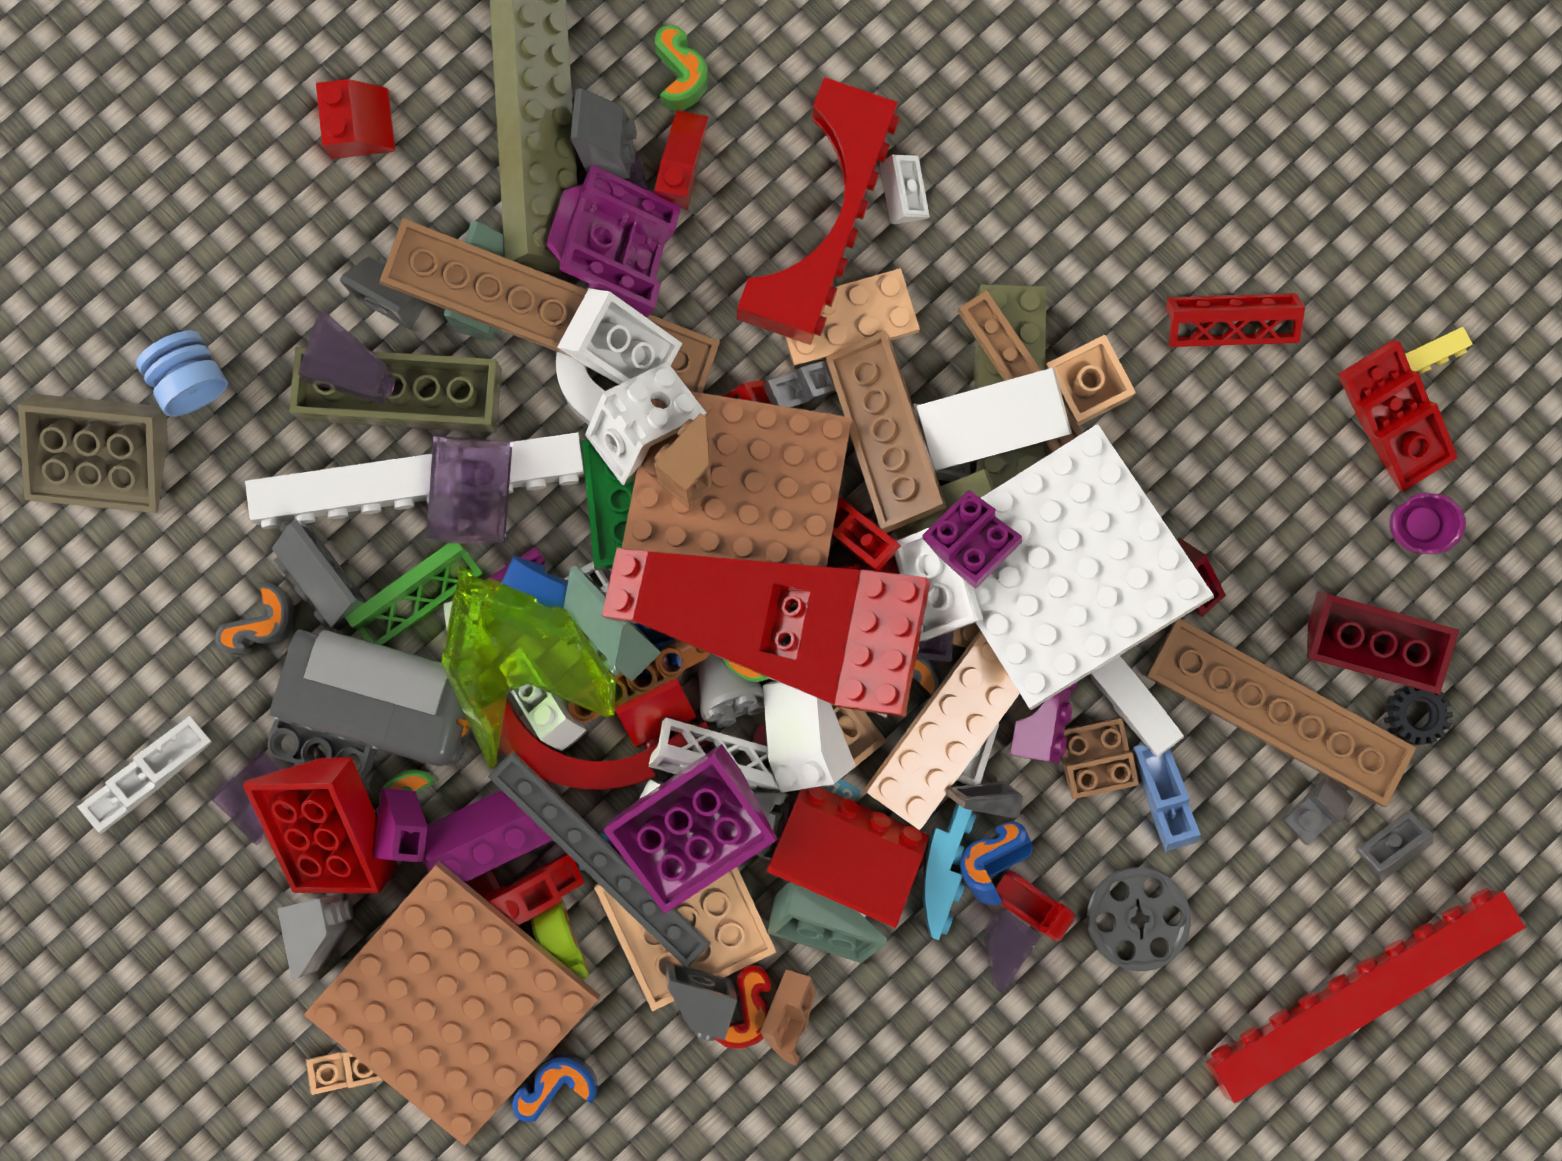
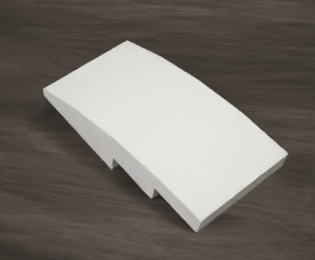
M1054 367L917 406L935 471L1072 434Z

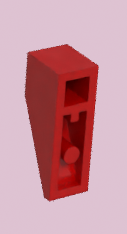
M677 110L661 159L654 191L656 195L681 206L682 209L688 210L708 116Z
M841 497L838 498L832 537L855 557L876 571H879L901 545Z

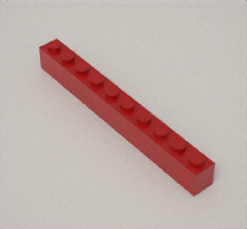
M1488 888L1477 891L1470 896L1471 902L1462 907L1457 905L1447 909L1441 914L1443 918L1433 925L1429 922L1417 927L1413 931V937L1404 942L1403 940H1397L1384 948L1386 953L1376 959L1369 957L1359 962L1355 966L1357 970L1348 976L1342 974L1334 977L1327 982L1328 988L1318 994L1311 992L1304 995L1298 1000L1299 1005L1290 1011L1283 1009L1269 1017L1270 1023L1260 1029L1257 1026L1243 1032L1240 1035L1241 1040L1231 1046L1225 1044L1211 1052L1212 1058L1205 1061L1224 1096L1234 1104L1525 929V925L1503 891L1489 890Z

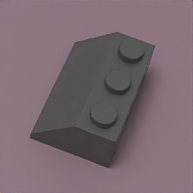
M297 519L290 522L271 548L277 555L274 562L286 576L291 574L296 580L297 584L294 585V588L305 602L311 600L317 608L313 613L318 621L325 628L330 626L340 631L349 624L345 617L367 600L315 531Z

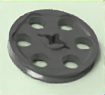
M1131 867L1110 874L1096 887L1087 908V927L1095 947L1107 960L1128 970L1150 971L1171 962L1184 948L1190 932L1191 914L1185 895L1169 877L1155 870ZM1149 878H1155L1161 886L1160 893L1153 898L1146 896L1143 890L1144 883ZM1116 881H1122L1127 887V895L1120 901L1114 900L1110 895V887ZM1170 906L1177 907L1181 914L1180 921L1173 926L1166 924L1163 918L1165 909ZM1138 909L1140 914L1147 917L1146 921L1141 922L1140 930L1137 924L1130 921L1131 917L1136 916V910ZM1104 912L1110 913L1114 919L1112 929L1107 932L1100 931L1096 925L1097 917ZM1157 937L1163 938L1167 943V951L1160 957H1155L1150 951V944ZM1127 940L1132 943L1134 953L1131 958L1121 960L1117 956L1116 948L1120 942Z

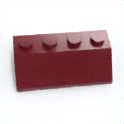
M1317 591L1308 621L1307 658L1440 695L1459 629Z

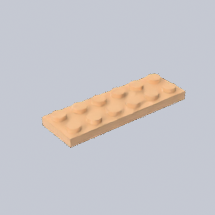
M981 630L864 788L866 793L918 830L923 827L945 797L947 788L953 786L1020 694Z

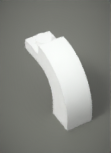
M557 352L556 373L563 395L575 414L589 425L602 393L605 391L589 377L587 366L570 356Z

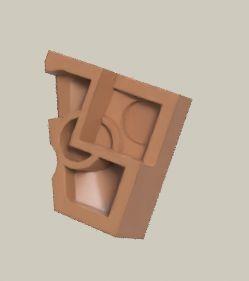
M785 970L760 1032L770 1047L789 1064L797 1066L800 1055H797L795 1047L799 1037L806 1033L816 990L811 977Z

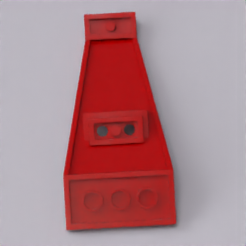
M617 548L602 617L609 620L644 625L839 708L905 717L931 581L927 577L858 569ZM798 602V608L794 612H790V606ZM791 636V642L787 646H783L784 638Z

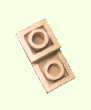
M348 1051L305 1059L311 1095L345 1087L352 1088L383 1080Z

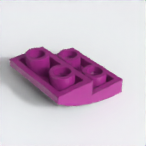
M968 490L922 537L929 547L953 571L976 589L1022 543V536L995 516V508Z

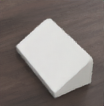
M892 154L885 159L884 163H880L890 223L900 224L930 218L919 157Z

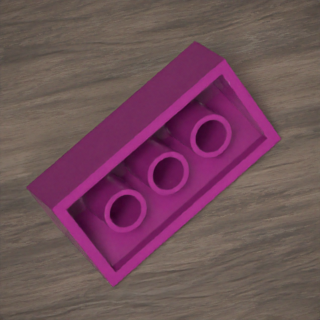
M500 790L428 824L424 863L428 871H430L440 861L466 883L553 841V839Z

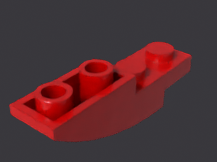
M564 853L510 886H502L483 898L518 926L561 902V897L585 882L574 859L567 853Z

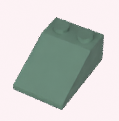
M792 882L785 885L775 895L767 934L859 963L864 962L886 945L887 938L858 911Z

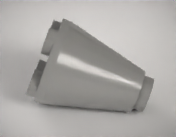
M710 654L707 659L698 663L700 712L704 721L716 722L718 728H723L734 724L736 717L745 714L755 715L765 710L763 688L759 682H751L739 677L727 668L722 658Z

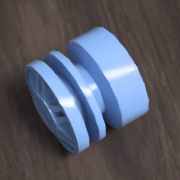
M188 330L166 336L150 345L137 358L136 366L144 376L145 382L150 387H155L153 396L166 416L176 417L199 410L214 401L227 389L228 381L219 365L214 360H210L211 352L204 345L205 342L198 331Z

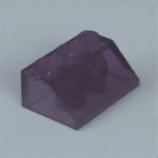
M433 436L426 538L448 543L505 542L513 442Z

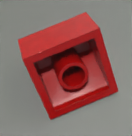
M351 79L316 83L322 146L331 159L396 152L390 95L387 87Z
M677 678L614 708L634 746L638 748L643 745L645 750L658 745L662 721L665 718L693 725L691 721L697 718Z

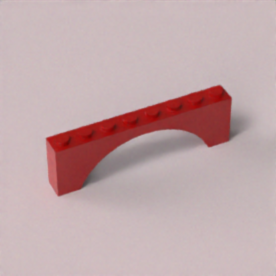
M827 77L823 78L813 105L812 121L827 136L840 162L844 182V201L834 226L822 243L800 262L774 274L748 278L737 307L736 320L809 345L812 344L815 335L821 337L827 317L822 316L825 306L832 307L838 289L833 287L836 276L843 277L848 263V259L843 256L847 247L851 249L854 247L859 232L854 226L857 218L863 220L869 205V201L865 200L868 190L874 191L880 174V172L875 171L878 161L885 162L890 144L885 143L888 133L895 134L900 120V116L895 114L897 101Z

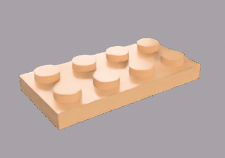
M901 268L837 286L836 288L838 289L832 307L825 306L822 316L827 317L821 337L815 335L811 345L786 336L785 339L793 366L797 368L825 360L827 356L884 330L889 335L890 340L919 333L920 328Z

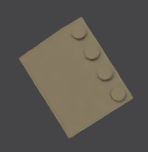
M34 394L18 404L24 500L150 513L158 512L168 440L167 416L163 413L160 406Z

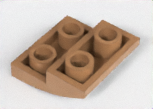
M1122 717L1065 728L1064 737H1066L1067 746L1061 760L1072 799L1139 785L1133 753L1129 751Z

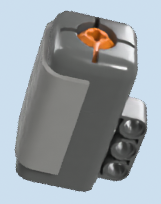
M299 629L295 632L290 643L271 704L270 716H273L274 723L268 739V748L274 757L299 765L316 760L314 750L319 744H323L327 748L326 758L349 757L352 753H355L361 761L360 767L357 770L360 777L370 772L377 749L430 765L451 766L458 763L465 753L472 730L470 724L471 721L475 720V712L478 710L482 691L476 680L464 676L463 669L327 630L316 634ZM289 734L295 743L292 751L286 753L282 749L281 743L283 738Z

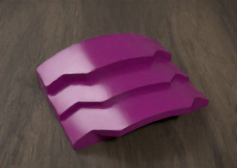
M592 164L584 184L564 190L550 229L547 246L560 261L561 271L588 282L589 287L613 293L648 318L655 309L662 283L656 280V275L664 245L675 232L681 206Z

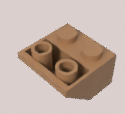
M701 413L694 420L688 419L678 431L679 437L671 446L666 444L659 450L655 456L656 462L654 463L659 485L689 510L712 485L706 417Z

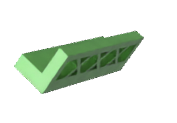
M455 538L346 616L345 619L352 628L358 630L365 641L384 646L484 574L461 542ZM461 558L466 561L473 571L462 580L449 578L451 566ZM445 570L444 577L437 576ZM430 580L442 581L443 586L440 596L434 600L422 598L424 585ZM448 583H454V584H455L454 586H452L450 589L447 590V588H448ZM418 590L417 597L409 596L413 592ZM404 599L416 601L412 616L408 619L395 617L396 607L399 602ZM421 602L429 603L420 609ZM390 610L389 616H383L385 612ZM375 619L388 620L386 634L375 641L365 627ZM394 622H401V624L393 629Z

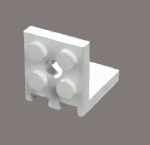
M665 362L603 392L585 436L624 486L634 481L637 468L641 466L651 446L678 433L681 426L688 419L694 420L700 413L705 416L706 412L669 363ZM651 399L662 400L667 408L655 407L651 403Z

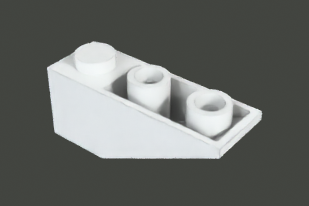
M520 647L497 667V670L541 741L562 752L586 731L582 722H578L570 715L568 710L569 702L523 647Z

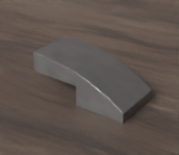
M827 360L800 367L795 373L768 380L763 385L772 405L798 408L836 392Z

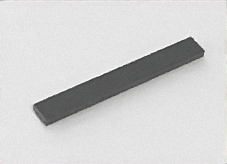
M514 751L488 775L511 800L686 969L711 944L676 908L664 914L622 855Z

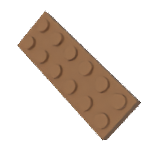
M884 330L827 356L826 360L844 416L852 418L850 435L880 529L888 533L946 509L947 506L887 332Z

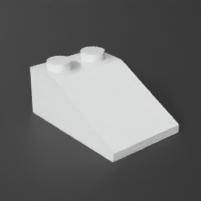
M589 288L558 348L583 365L621 384L665 362H668L671 366L682 343L613 293Z
M777 681L763 685L768 758L781 792L835 784L856 767L830 703Z

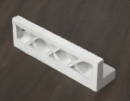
M665 718L662 721L657 748L651 753L648 767L678 774L705 755L699 743L707 740L714 742L716 747L723 744L732 758L731 752L736 749L747 753L752 763L747 766L737 765L743 772L753 792H781L774 774L769 773L762 763L768 759L767 746ZM670 730L682 733L688 744L682 748L669 745Z

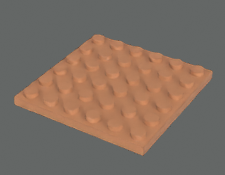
M690 391L706 412L712 485L689 510L659 485L654 466L656 462L655 456L659 450L666 444L671 446L679 437L678 433L651 446L641 466L637 468L622 548L827 567L852 418ZM651 399V403L655 407L667 408L662 400ZM798 602L793 603L790 606V610H796Z
M438 861L304 1013V1016L465 1146L598 1001L600 994Z

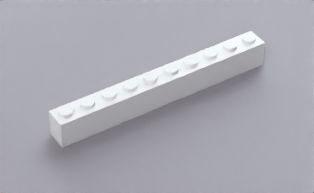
M577 432L245 481L250 521L261 525L262 529H274L282 527V522L294 519L308 524L315 522V517L328 515V519H342L348 517V512L361 510V514H375L381 512V507L394 506V509L397 510L409 509L414 507V502L427 501L429 505H437L448 502L447 498L460 496L461 500H471L481 497L480 493L493 491L494 495H505L513 493V488L526 486L527 490H539L546 488V483L558 481L559 485H573L579 483V478H585L582 442Z

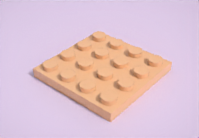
M738 867L675 907L711 942L689 968L726 977L776 953L769 934H767V929ZM599 884L595 885V891L651 1010L655 1011L675 1001L667 987L665 967L667 961L679 965L682 964Z

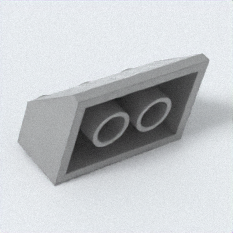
M344 893L277 909L291 979L300 978L325 968L350 929V919H353L354 913L350 899H345Z

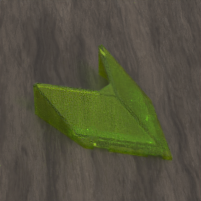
M459 566L458 582L454 592L441 664L489 768L496 766L509 691L530 684L607 718L614 716L616 680L567 610L558 606H554L552 609L536 602V597L490 578L487 581L471 575V570Z

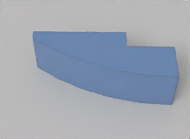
M1145 744L1133 747L1143 789L1164 851L1167 852L1197 843L1201 834L1189 807L1190 798L1171 750L1168 749L1157 758Z

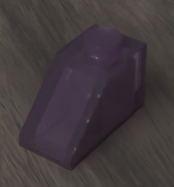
M1002 910L1000 915L995 912L984 927V930L987 931L984 941L992 984L1002 993L1041 937L1040 934L1005 910Z

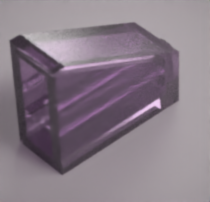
M319 310L298 375L308 383L383 405L385 397H390L394 389L395 378L392 377L393 372L330 315Z

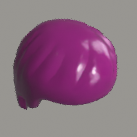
M1418 493L1394 509L1390 516L1389 527L1395 541L1407 551L1416 554H1439L1449 551L1458 545L1464 536L1466 518L1461 506L1452 498L1435 493Z

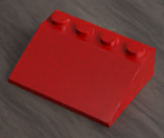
M352 757L320 758L249 779L243 783L245 792L293 893H380L397 869L398 865L395 860L373 858L378 818Z
M821 786L800 789L766 871L896 928L920 866L929 835L915 827L889 818L883 813L857 804L851 799H846L825 790Z

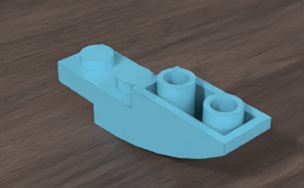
M956 803L946 832L938 828L932 829L924 860L922 878L924 916L929 935L939 940L941 933L947 935L953 920V915L949 914L953 901L958 903L964 891L965 883L961 882L962 875L950 869L952 864H959L964 851V846L960 845L964 832L970 833L976 818V814L971 813L972 810L964 809L958 803Z

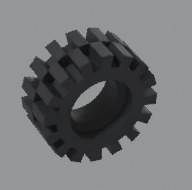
M1404 686V688L1395 690V695L1388 697L1387 701L1390 704L1389 706H1384L1383 711L1388 712V717L1384 718V722L1390 723L1391 726L1387 730L1391 734L1395 733L1396 737L1411 745H1425L1437 742V738H1443L1446 735L1444 730L1451 727L1452 723L1447 722V720L1453 717V711L1447 712V707L1451 706L1449 700L1444 701L1442 699L1445 696L1442 691L1439 695L1414 687ZM1413 702L1423 703L1429 711V720L1421 728L1411 725L1406 716L1407 708Z

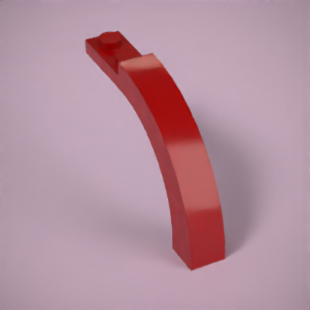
M503 698L475 712L483 729L505 755L508 756L514 751L541 778L550 782L573 788L607 790L632 786L657 777L655 769L648 766L651 753L658 745L634 756L619 760H580L562 754L538 739L523 723L511 700L508 698ZM706 722L697 726L710 730ZM682 733L668 740L669 745L680 748L688 744ZM707 740L699 743V746L703 747L709 743Z

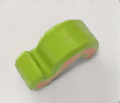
M561 901L531 918L536 942L582 980L587 979L589 968L570 927L565 902Z

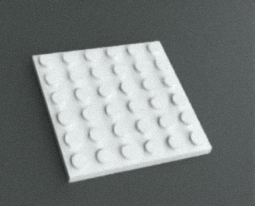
M1098 424L981 497V499L996 509L995 516L1022 536V543L976 589L974 588L983 620L976 622L1030 710L1214 598L1213 593Z

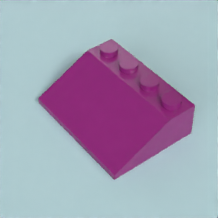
M720 744L614 816L603 829L664 914L777 840L743 772L723 744Z

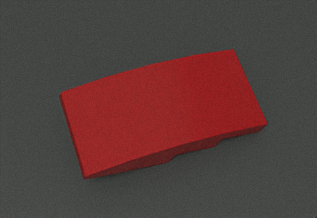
M1392 340L1338 373L1366 435L1400 491L1404 492L1458 458L1437 403L1429 400L1419 373L1411 370L1401 342Z

